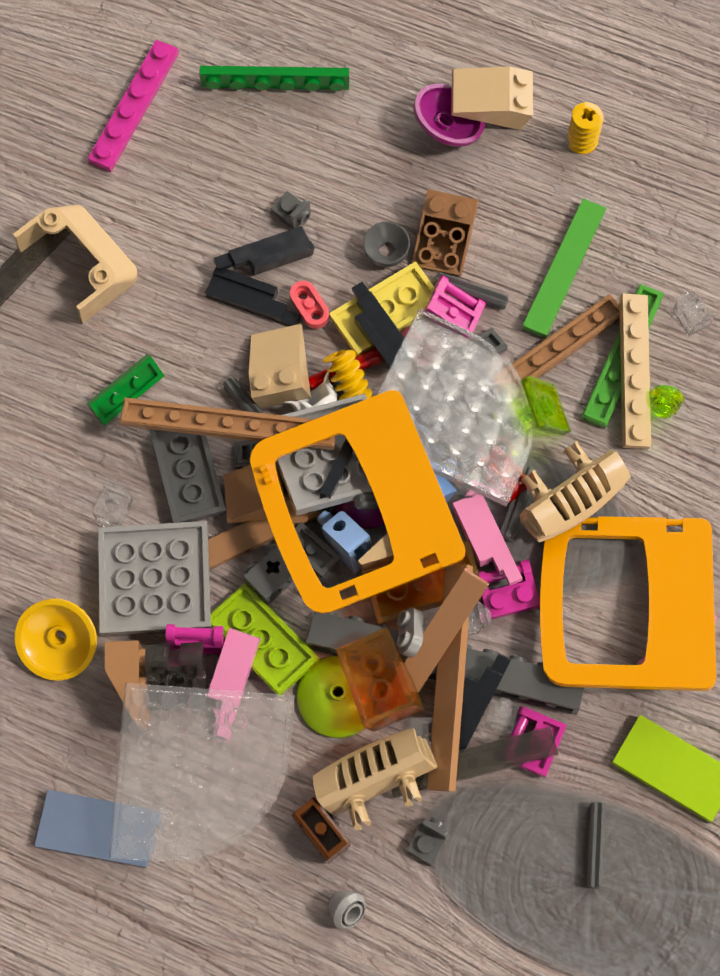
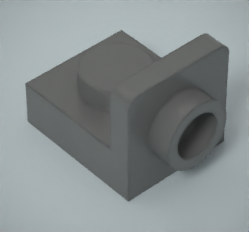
M287 191L271 207V213L294 229L300 224L304 225L310 218V202L307 199L301 202Z
M432 817L430 820L423 818L406 852L431 866L448 837L449 832L444 830L446 825Z

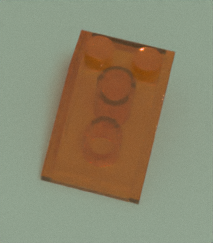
M387 627L336 649L364 728L375 732L424 711L416 686Z

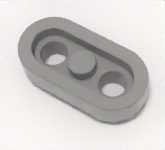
M410 607L407 610H403L397 619L399 627L396 644L400 654L412 658L418 653L423 642V613Z

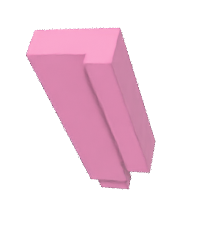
M482 492L454 502L453 511L479 567L488 565L489 562L493 561L498 574L504 573L509 586L521 582L522 576Z
M233 628L228 630L207 693L208 697L219 700L214 716L218 720L213 734L223 738H228L261 640L259 637Z

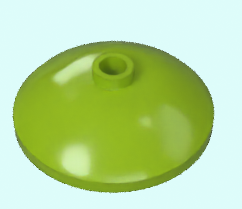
M330 656L321 659L302 676L298 686L297 704L303 720L312 730L325 737L341 739L359 734L372 723L379 709L376 705L380 700V689L376 677L365 664L351 657ZM337 688L342 689L344 692L340 697L333 695V691Z

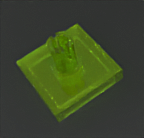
M531 376L520 380L529 406L515 412V417H520L517 419L518 424L521 427H525L527 424L535 421L537 429L561 436L571 432L555 384Z

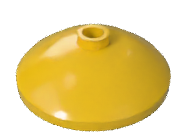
M44 599L30 606L19 618L15 629V646L21 661L36 675L49 680H67L83 672L93 660L97 648V634L90 617L76 604L64 599ZM58 631L64 632L65 638H60Z

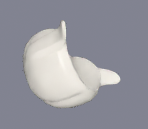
M327 372L323 383L310 392L311 398L285 401L283 403L291 405L295 411L337 401V393L330 383L329 373Z

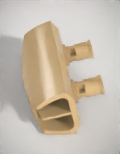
M576 441L571 447L568 446L563 451L577 468L575 475L553 490H548L535 470L529 474V477L526 475L521 479V482L524 483L535 500L533 501L534 503L522 511L520 522L538 542L553 538L580 524L603 507L626 484L631 476L617 451L609 450L594 461L588 458L578 441Z
M411 728L370 743L335 761L313 775V785L316 798L325 810L334 816L348 810L353 829L362 830L361 821L367 826L371 825L364 802L399 786L405 806H413L412 796L418 802L422 801L415 778L436 769L438 766L426 739L416 736L415 729Z

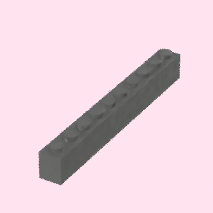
M314 612L306 641L307 646L311 650L336 656H347L360 662L399 671L407 656L398 652L396 644L398 631L392 630L388 624L376 622L375 625L364 623V619L356 616L344 618L338 616L336 612L326 614ZM467 644L464 679L468 674L480 680L486 667H492L498 652L491 649H483V651L474 650L471 645ZM510 656L511 661L494 695L577 715L584 687L558 686L549 681L544 674L543 662H538L535 665L527 663L523 657ZM437 665L428 677L429 679L436 680Z

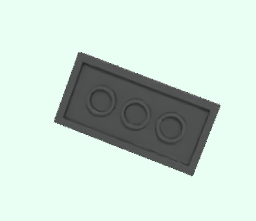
M149 429L173 523L196 522L226 514L207 437L204 435Z

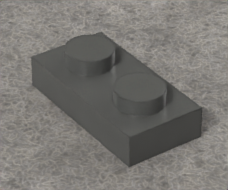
M300 522L295 527L299 540L314 572L323 579L341 561V557L306 525Z

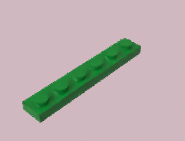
M200 65L199 70L201 87L209 89L233 88L240 90L243 88H257L259 90L282 89L287 91L292 89H306L309 91L330 89L332 91L349 90L350 85L349 68Z

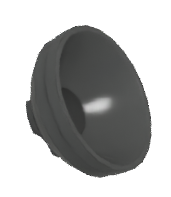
M380 222L373 225L366 232L363 248L366 256L372 263L381 267H392L401 263L408 255L410 238L402 226L393 222ZM383 245H390L393 247L394 252L390 256H383L380 254L379 249Z

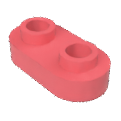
M298 281L293 284L290 289V299L305 324L313 329L324 327L329 321V309L315 287L308 281ZM302 294L308 296L306 299L299 298V296ZM317 314L321 317L320 319L315 320L312 318V316Z

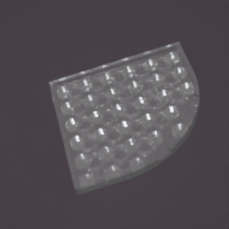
M419 308L378 394L389 390H397L401 393L434 474L507 506L529 456L534 436L532 423L533 409L526 387L512 364L496 353V348L490 343L460 326Z
M125 683L109 858L148 861H188L200 859L227 849L250 833L271 809L285 780L291 748L295 695Z

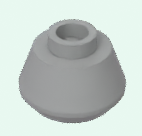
M341 890L333 894L329 900L328 911L334 925L339 929L354 927L365 914V899L359 893Z

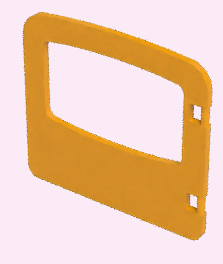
M397 390L383 392L268 437L257 443L252 450L250 463L272 533L305 605L314 612L326 614L337 611L360 600H365L436 570L456 564L465 557V546L404 398ZM343 435L355 452L375 496L390 539L394 560L385 567L334 587L325 588L316 576L294 528L279 484L275 463L283 456L334 436ZM436 554L438 563L423 568L420 560ZM355 586L358 594L342 600L339 592Z
M589 517L575 527L545 540L541 572L540 630L543 671L549 681L563 687L708 691L712 689L716 682L712 527L709 521L702 518ZM581 524H598V531L581 530ZM666 526H682V532H666ZM571 539H637L644 544L648 575L649 623L645 661L641 665L574 664L566 659L562 598L565 557L568 542Z

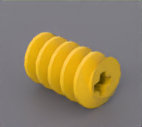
M584 102L576 105L572 110L567 136L568 147L577 154L591 153L598 145L603 124V113L598 106L593 103Z
M340 350L326 356L322 360L323 363H332L326 369L328 373L336 372L330 379L331 382L340 381V384L334 388L336 392L344 391L339 396V400L365 394L367 399L372 396V390L366 388L368 381L363 378L364 371L358 369L360 362L355 360L356 352L354 350Z

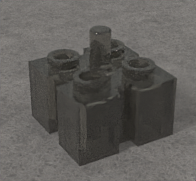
M203 642L181 643L180 649L170 650V644L147 645L145 671L146 680L149 682L148 698L150 711L172 710L173 703H183L184 709L206 708L208 687L206 671H204L205 655Z

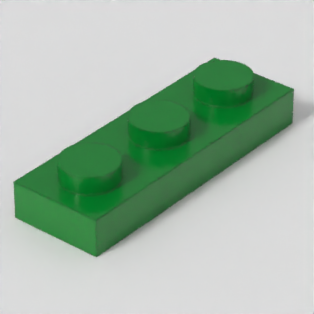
M146 354L86 404L100 423L105 426L122 411L124 398H139L165 375L153 358Z

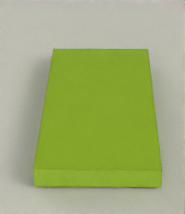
M246 583L239 587L211 613V628L223 626L224 639H226L229 628L261 638L251 669L279 698L320 661L319 657Z
M639 715L611 764L707 822L712 823L720 809V762L644 716Z

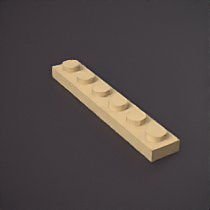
M623 293L619 297L622 448L648 450L651 447L648 295Z

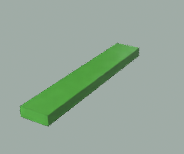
M584 198L582 199L522 326L523 330L542 338H547L606 212V207Z
M640 284L636 294L648 295L649 330L664 293ZM620 331L581 418L606 429L621 395Z

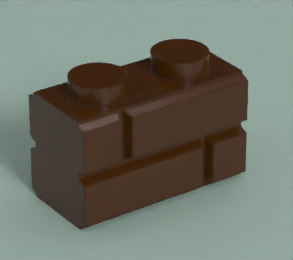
M315 797L311 798L292 814L293 820L328 864L351 846L349 840Z

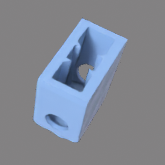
M323 511L317 521L322 525V531L327 544L356 574L360 570L358 560L373 547L370 536L344 511H340L336 515L332 512Z

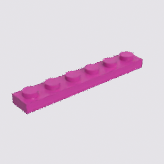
M159 40L154 42L88 156L90 164L112 172L178 57V48Z

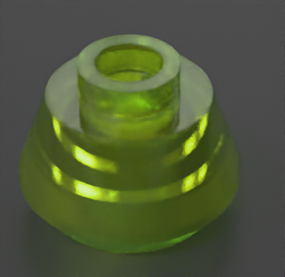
M659 385L649 391L651 410L660 418H670L672 415L677 414L685 401L682 392L672 386Z

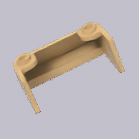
M67 205L48 208L13 233L17 249L22 253L45 234H56L66 228L95 260L97 265L89 272V282L95 289V292L76 306L79 320L83 324L136 282L138 277L137 269L84 207L80 205Z

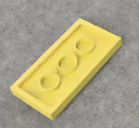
M415 261L370 288L369 291L373 293L399 331H402L427 316L424 313V309L433 293L434 286ZM357 297L329 313V318L350 348L356 352V356L372 349L369 342L354 323V317L362 312L357 305Z

